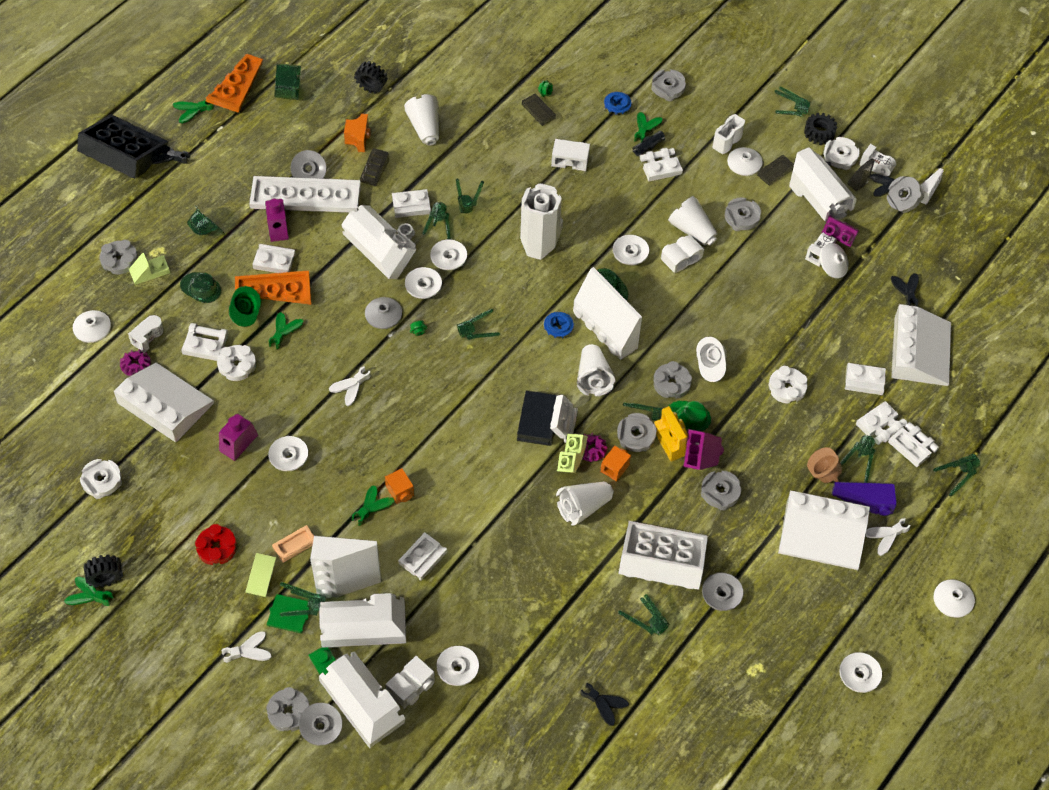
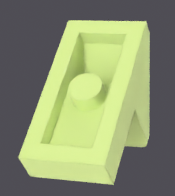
M142 253L129 268L135 285L170 273L164 255L147 260L145 254Z

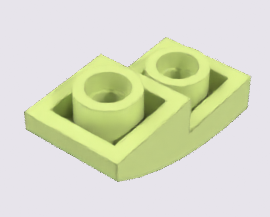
M567 434L565 452H560L557 471L570 473L577 471L584 455L588 436Z
M256 553L246 593L266 597L276 557Z

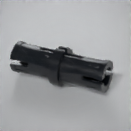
M659 130L654 135L647 136L641 143L632 148L633 153L636 156H640L647 150L654 149L657 144L665 140L664 133Z

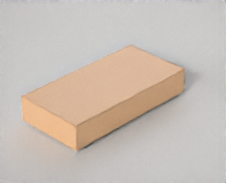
M306 525L274 543L272 548L282 563L312 547L314 534Z

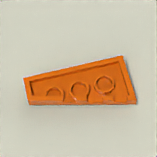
M246 54L234 67V70L225 76V80L218 84L215 90L206 97V102L239 113L263 64V59Z
M309 271L235 276V290L242 286H248L258 292L260 299L311 305Z

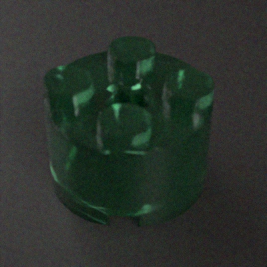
M281 63L276 65L274 98L299 100V90L296 89L300 87V65Z

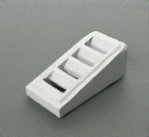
M940 168L921 184L924 194L921 203L927 204L941 181L943 169Z

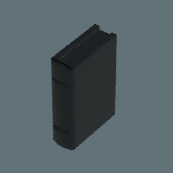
M526 390L517 432V441L546 446L552 445L555 433L550 427L556 397L559 395Z

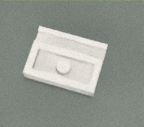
M427 189L392 193L395 218L431 214Z
M259 244V249L253 262V269L274 273L290 272L295 250Z
M848 363L845 390L883 395L886 368Z
M559 395L556 397L550 429L560 438H564L566 443L567 434H573L578 409L573 408V404L564 395Z
M424 532L398 560V563L411 574L416 575L419 580H422L447 553V548H443L440 543Z

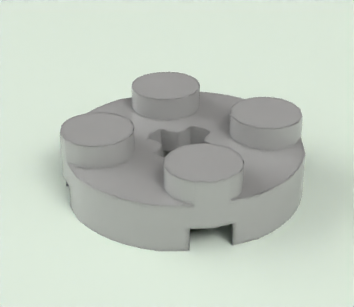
M665 69L660 70L653 76L651 89L656 95L664 98L666 101H673L674 98H678L684 93L685 77L676 70L670 69V72H665Z
M898 177L888 188L890 190L889 195H887L889 205L902 213L916 208L924 198L921 184L913 177ZM903 191L908 192V195H907L906 197H903V198H902V196H903V193H902V192H903Z
M735 198L728 203L725 210V220L732 226L733 230H749L758 226L761 209L756 202L746 201L747 198Z
M128 240L114 241L101 247V265L104 270L107 269L112 274L118 275L129 272V268L138 259L135 247ZM121 255V259L117 260V258H115L116 256Z
M671 361L660 366L655 371L653 379L654 389L664 398H681L689 392L692 376L685 367L675 361ZM670 378H673L676 380V383H669L668 381Z
M641 413L628 415L618 425L617 436L620 445L633 452L649 450L656 438L655 424L647 415ZM639 429V432H641L642 434L639 436H634V434H632L631 431Z
M728 471L711 472L702 482L701 496L709 505L715 508L726 510L728 507L736 504L740 498V482L734 474ZM723 486L725 488V492L721 493L718 492L716 487L721 488Z
M287 687L274 694L266 707L271 725L279 731L291 730L292 732L299 730L300 716L309 706L307 697L302 692L291 687ZM292 706L293 713L284 714V708Z

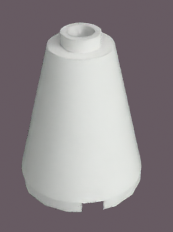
M427 94L421 95L422 98L419 99L413 97L405 103V112L422 143L434 145L439 139V102L437 97Z
M694 196L684 201L682 207L679 210L676 209L668 219L672 225L687 235H691L704 246L707 244L710 246L717 240L716 230L698 199Z
M593 344L587 345L582 349L577 387L580 392L588 396L589 394H595V396L607 394L613 388L615 376L600 347Z
M604 481L564 486L558 489L556 496L560 497V501L557 502L559 511L566 522L571 521V525L579 524L612 499L613 489L610 484Z

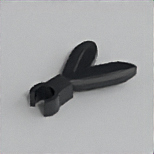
M167 145L153 164L172 160L187 164L186 158H190V155L187 151H174Z
M871 174L869 178L873 182L882 184V186L875 189L873 196L881 197L889 193L890 190L888 188L894 179L881 174Z
M912 274L907 285L899 277L892 276L891 283L906 296V305L910 306L911 303H914L917 307L919 301L914 292L919 282L918 274Z
M590 683L585 685V688L590 690L589 693H585L583 689L580 691L582 697L595 702L602 719L609 726H613L615 723V717L610 707L623 709L629 706V702L624 698L599 695L600 693Z

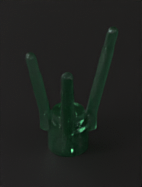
M779 87L783 92L774 91L776 94L796 102L794 109L797 110H776V114L797 115L800 117L802 114L807 115L811 104L810 101L783 87Z
M456 178L460 213H470L473 210V206L477 205L484 181L480 182L474 199H472L469 195H462L459 179Z
M437 202L433 204V209L430 211L429 218L422 232L423 235L426 234L432 219H434V227L437 221L445 219L447 240H451L449 213L446 212L447 206L444 203Z
M489 309L468 321L457 324L461 338L466 337L467 340H471L473 338L499 336V332L472 334V332H475L473 322L493 312V309Z
M623 403V406L651 411V420L655 421L661 419L662 409L664 408Z
M868 435L862 436L860 441L855 443L854 447L840 462L843 466L856 450L858 451V457L869 455L864 483H868L873 456L876 452L874 449L876 442L874 438Z
M970 454L933 469L936 472L952 466L954 468L959 466L963 472H968L949 493L950 497L971 476L977 474L976 469L980 467V460L975 454Z
M283 582L280 583V586L290 589L292 594L308 598L307 607L311 608V610L282 612L280 616H317L318 611H320V602H325L326 596Z
M647 594L644 595V598L641 597L640 600L653 615L648 621L650 627L621 610L618 611V614L647 630L651 635L656 633L659 636L670 626Z

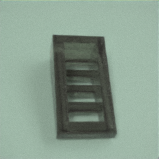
M376 148L372 149L360 177V182L377 186L389 163L388 152Z
M873 158L860 166L848 181V186L853 190L859 191L868 184L875 161Z

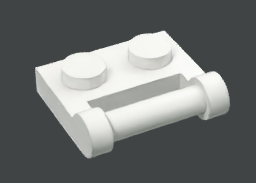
M191 323L182 347V354L217 361L220 351L224 348L227 341L228 330H216ZM196 333L219 337V340L196 337Z

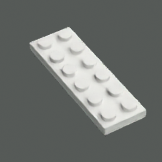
M254 176L250 209H266L265 201L276 198L283 199L285 210L351 212L354 210L357 212L361 184L360 180Z

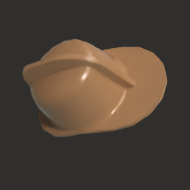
M828 447L821 448L814 452L808 460L807 467L813 477L818 478L823 483L839 482L838 477L842 473V465L833 449Z

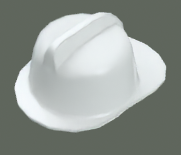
M705 337L700 340L696 348L699 369L705 380L716 382L725 375L727 351L716 338Z

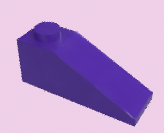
M834 483L832 489L833 496L848 503L870 507L869 512L872 514L883 516L893 514L896 507L894 484Z

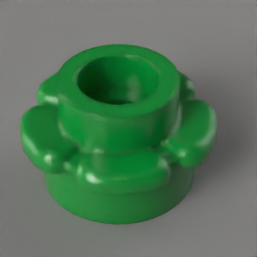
M548 80L539 84L538 91L542 97L552 94L553 84Z
M423 320L410 324V333L415 334V336L423 335L426 333L425 330L428 326L425 325Z

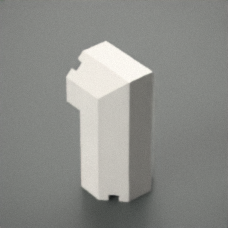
M810 147L797 152L789 187L797 196L802 197L804 195L825 222H827L829 216L838 220L843 219L847 215L845 212L848 209L850 211L854 209L856 197L826 161Z
M540 183L535 185L533 189L531 187L527 188L522 198L520 239L529 257L543 259L556 247L563 228V219L561 218L562 198L560 195L558 196L555 187Z
M360 205L357 207L359 210L357 212L351 211L342 223L343 235L388 279H398L416 251L415 243L403 233L400 236L396 234L397 230L392 228L371 206Z
M385 593L373 594L370 596L369 601L364 599L320 602L321 633H323V635H320L322 647L406 643L404 598L400 597V600H398L395 594Z
M354 651L351 652V656L345 654L326 668L329 672L326 675L322 672L319 676L320 683L369 748L405 723L404 715L402 714L399 717L397 713L400 707L386 689L382 691V686L379 685Z

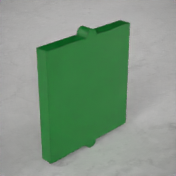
M276 594L273 606L269 608L270 615L266 625L302 634L305 622L309 619L308 612L311 602Z

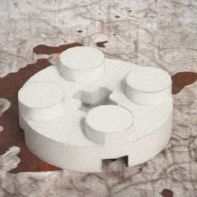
M837 137L836 140H829L826 143L823 153L824 160L831 162V165L836 168L849 170L858 160L859 148L857 149L852 140L845 137Z
M233 345L221 349L220 355L217 358V366L220 374L226 376L228 380L240 381L246 379L248 374L255 370L256 360L249 346ZM236 360L241 361L238 363L237 366H235L232 362Z
M781 366L770 377L768 385L771 395L782 403L798 402L806 393L807 377L796 369ZM785 383H790L793 387L789 386L786 388Z
M96 459L89 462L83 468L80 477L84 491L96 499L112 494L122 484L119 467L111 460L102 461L101 459ZM99 475H101L102 477H103V476H106V477L104 478V480H102V481H97V480H98L97 476H99Z

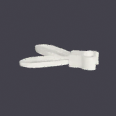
M365 366L361 367L354 378L332 384L329 391L337 393L347 390L345 404L350 406L356 399L359 384L368 380L371 377V372L368 371L364 375L362 373L365 372Z
M905 518L892 527H873L866 530L865 536L868 538H883L878 547L879 556L889 551L897 535L909 531L910 525L908 527L901 526V524H904Z
M265 632L255 633L240 647L223 648L221 650L223 655L225 653L231 654L229 657L223 658L224 662H231L233 659L240 658L241 656L258 661L269 660L271 654L268 651L256 648L264 641Z

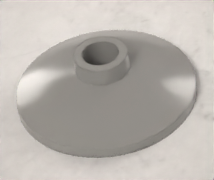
M301 151L291 162V173L294 178L323 179L326 174V163L323 157L315 151ZM308 165L312 166V171L310 172L306 171V166Z
M381 297L372 300L367 305L365 317L371 326L378 329H388L399 323L402 318V308L394 299Z
M716 573L705 580L702 587V595L710 607L719 611H728L740 604L743 598V588L739 580L727 573ZM723 593L725 597H721L718 594Z
M315 703L308 706L302 712L299 719V730L302 737L313 745L323 746L332 743L339 736L342 729L340 713L335 707L327 703ZM318 723L324 724V728L318 729L316 725Z

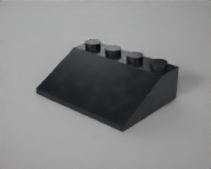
M111 114L78 133L77 151L135 179L149 169L166 148L169 141Z

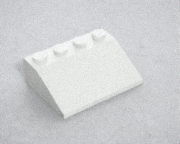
M594 267L591 268L574 299L573 312L577 318H581L585 322L589 330H592L597 335L599 341L605 343L610 352L621 360L638 349L642 316Z
M899 304L894 320L892 378L948 386L951 322L919 307Z
M154 363L128 377L114 390L119 405L175 443L214 404V400L158 363Z
M790 490L778 553L858 570L870 507Z
M629 521L618 574L699 590L708 536Z
M314 536L310 559L317 596L323 598L340 597L381 582L377 541Z

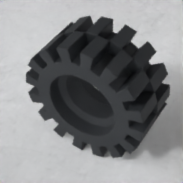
M364 61L355 72L354 79H356L357 84H360V88L364 87L363 90H368L369 93L373 91L376 94L386 84L388 80L387 73H384V69H380V65L376 66L374 62L371 64V61Z
M816 113V116L812 114L811 117H808L804 134L806 138H809V142L813 140V144L819 142V145H822L824 142L826 145L829 140L832 141L834 139L837 122H834V118L830 119L831 115L825 116V113H822V115ZM815 127H823L826 131L817 130Z
M99 555V558L93 557L92 560H87V563H84L85 580L89 586H111V583L116 584L118 583L117 581L122 580L121 560L115 555L111 557L110 555L105 557Z

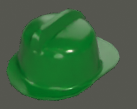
M242 286L233 293L229 305V316L238 326L250 327L255 323L261 305L258 292L252 287Z
M679 400L669 405L671 411L675 412L679 419H682L686 430L701 432L706 430L711 424L710 412L698 401L688 402Z

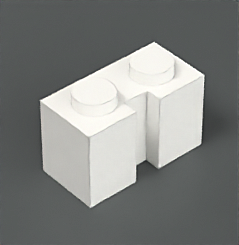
M555 139L551 166L560 168L572 166L574 170L586 171L590 144Z
M415 656L404 666L403 671L397 673L386 683V690L405 709L409 704L413 705L418 700L419 694L433 686L434 671Z

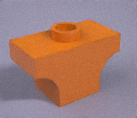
M361 114L359 118L354 120L346 119L344 129L345 144L356 146L358 152H365L366 141L370 139L368 114Z

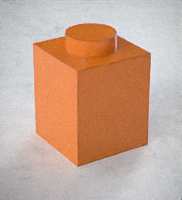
M614 446L602 461L600 472L617 482L629 467L631 455L625 449Z
M403 468L385 476L386 488L396 504L407 502L414 496V486Z

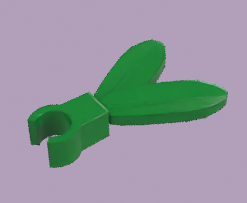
M206 99L198 102V104L184 101L172 104L177 110H186L179 118V123L181 124L190 121L199 112L214 109V105L206 102Z
M639 112L637 114L639 130L634 135V142L637 138H641L642 142L646 132L658 127L662 123V118L655 117L647 122L645 115Z
M282 312L278 313L276 316V333L269 339V347H271L272 343H276V350L279 349L283 336L299 329L303 325V319H295L286 324L285 315Z
M371 486L366 493L363 507L352 514V521L360 517L358 526L362 525L369 516V513L390 507L394 503V498L386 497L376 500L377 487Z
M76 577L75 584L83 593L70 595L64 602L68 605H79L95 600V602L102 603L104 606H110L108 600L105 599L108 597L113 599L114 597L109 591H96L93 586H89L86 583L85 578Z

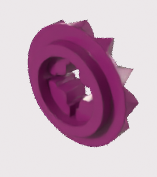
M131 349L130 353H124V357L120 359V368L128 376H132L151 365L148 354L140 349L138 351ZM131 360H138L139 365L135 363L132 364Z
M593 432L590 435L584 434L588 438L582 459L590 462L602 459L607 452L606 440H603L600 435H594ZM595 443V448H591L588 451V446Z

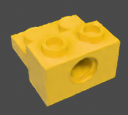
M668 406L662 409L661 419L655 421L654 424L656 426V436L672 462L685 456L688 434L682 419H679L677 414L672 412Z

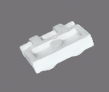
M663 148L661 151H649L646 154L640 155L641 162L648 161L643 166L648 181L682 174L683 170L678 158H670L671 155H675L674 148ZM657 158H662V159H663V160H660V161H655V159H657Z
M885 401L858 419L856 425L868 437L875 434L877 437L874 438V442L879 445L882 442L888 441L890 436L898 432L902 427H905L907 421L905 419L895 421L898 413ZM886 425L890 427L887 430L882 429Z
M909 422L905 426L909 432L902 427L889 439L888 443L918 467L930 457L932 452L928 449L935 453L939 446L934 443V439L928 438L922 433L921 428Z

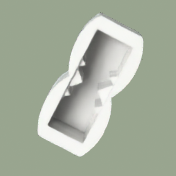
M736 114L731 115L724 125L717 128L712 148L721 154L727 153L731 149L732 144L741 139L745 120Z
M691 235L679 238L676 243L666 245L662 250L661 260L674 273H677L688 265L699 261L703 257L704 249Z

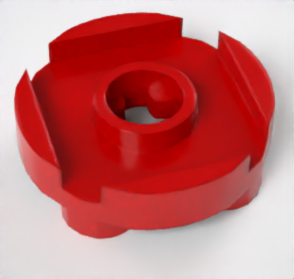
M212 524L209 528L203 530L195 541L198 557L209 565H213V563L224 564L230 561L236 553L237 543L235 535L230 529L219 524ZM214 542H220L219 544L221 547L212 548V544Z

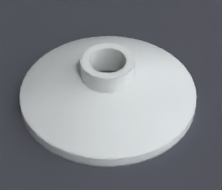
M737 148L728 156L729 168L739 175L750 176L756 174L762 167L760 154L750 148Z
M625 235L615 241L613 254L623 264L637 265L647 259L649 246L639 236Z
M442 240L436 243L430 254L433 264L443 270L457 269L467 259L466 248L455 240Z
M835 243L824 245L820 251L822 268L832 278L843 277L848 271V259L844 250Z
M426 267L412 270L405 279V287L408 293L421 299L433 297L440 291L442 286L440 275L435 270Z
M95 310L82 313L73 323L74 335L79 340L88 343L102 340L111 329L109 317L105 313Z
M285 436L277 439L269 449L271 464L282 471L296 470L308 458L306 444L294 436Z
M943 581L934 591L936 607L949 617H964L974 607V594L961 581Z
M463 646L447 648L440 654L437 660L438 675L449 685H466L478 673L479 662L477 656L472 650ZM457 666L462 668L460 671L454 670Z
M852 653L845 657L840 665L839 672L843 683L855 692H870L881 681V667L868 654ZM856 673H860L863 678L857 677Z

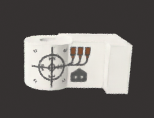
M870 144L863 153L860 165L877 174L889 176L896 166V161L891 156H885L876 151V147Z
M823 232L817 241L810 245L805 259L820 267V258L815 259L812 255L815 254L820 257L822 247L828 243H836L837 239Z
M155 315L149 316L128 333L130 343L142 352L150 349L148 343L163 333L160 317Z

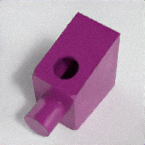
M273 198L265 201L270 241L289 240L283 199ZM274 223H281V227L275 228Z
M239 414L230 417L228 423L219 432V451L235 461L258 436L253 424Z
M689 430L684 467L703 470L717 466L719 457L724 452V447L721 445L722 438L705 432Z

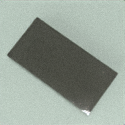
M536 93L522 100V106L541 126L556 119V114Z
M781 155L759 170L757 176L770 186L792 171L794 163L784 155Z

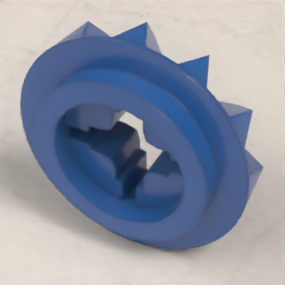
M612 92L604 99L605 109H608L609 113L614 112L615 115L617 113L623 115L625 111H629L631 99L625 93Z
M553 312L544 320V330L547 331L548 335H553L554 338H564L565 335H570L573 330V320L566 313ZM556 321L559 325H562L561 329H558L556 326Z

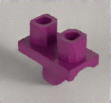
M829 216L822 233L833 236L837 241L851 247L859 230L848 225L846 222Z

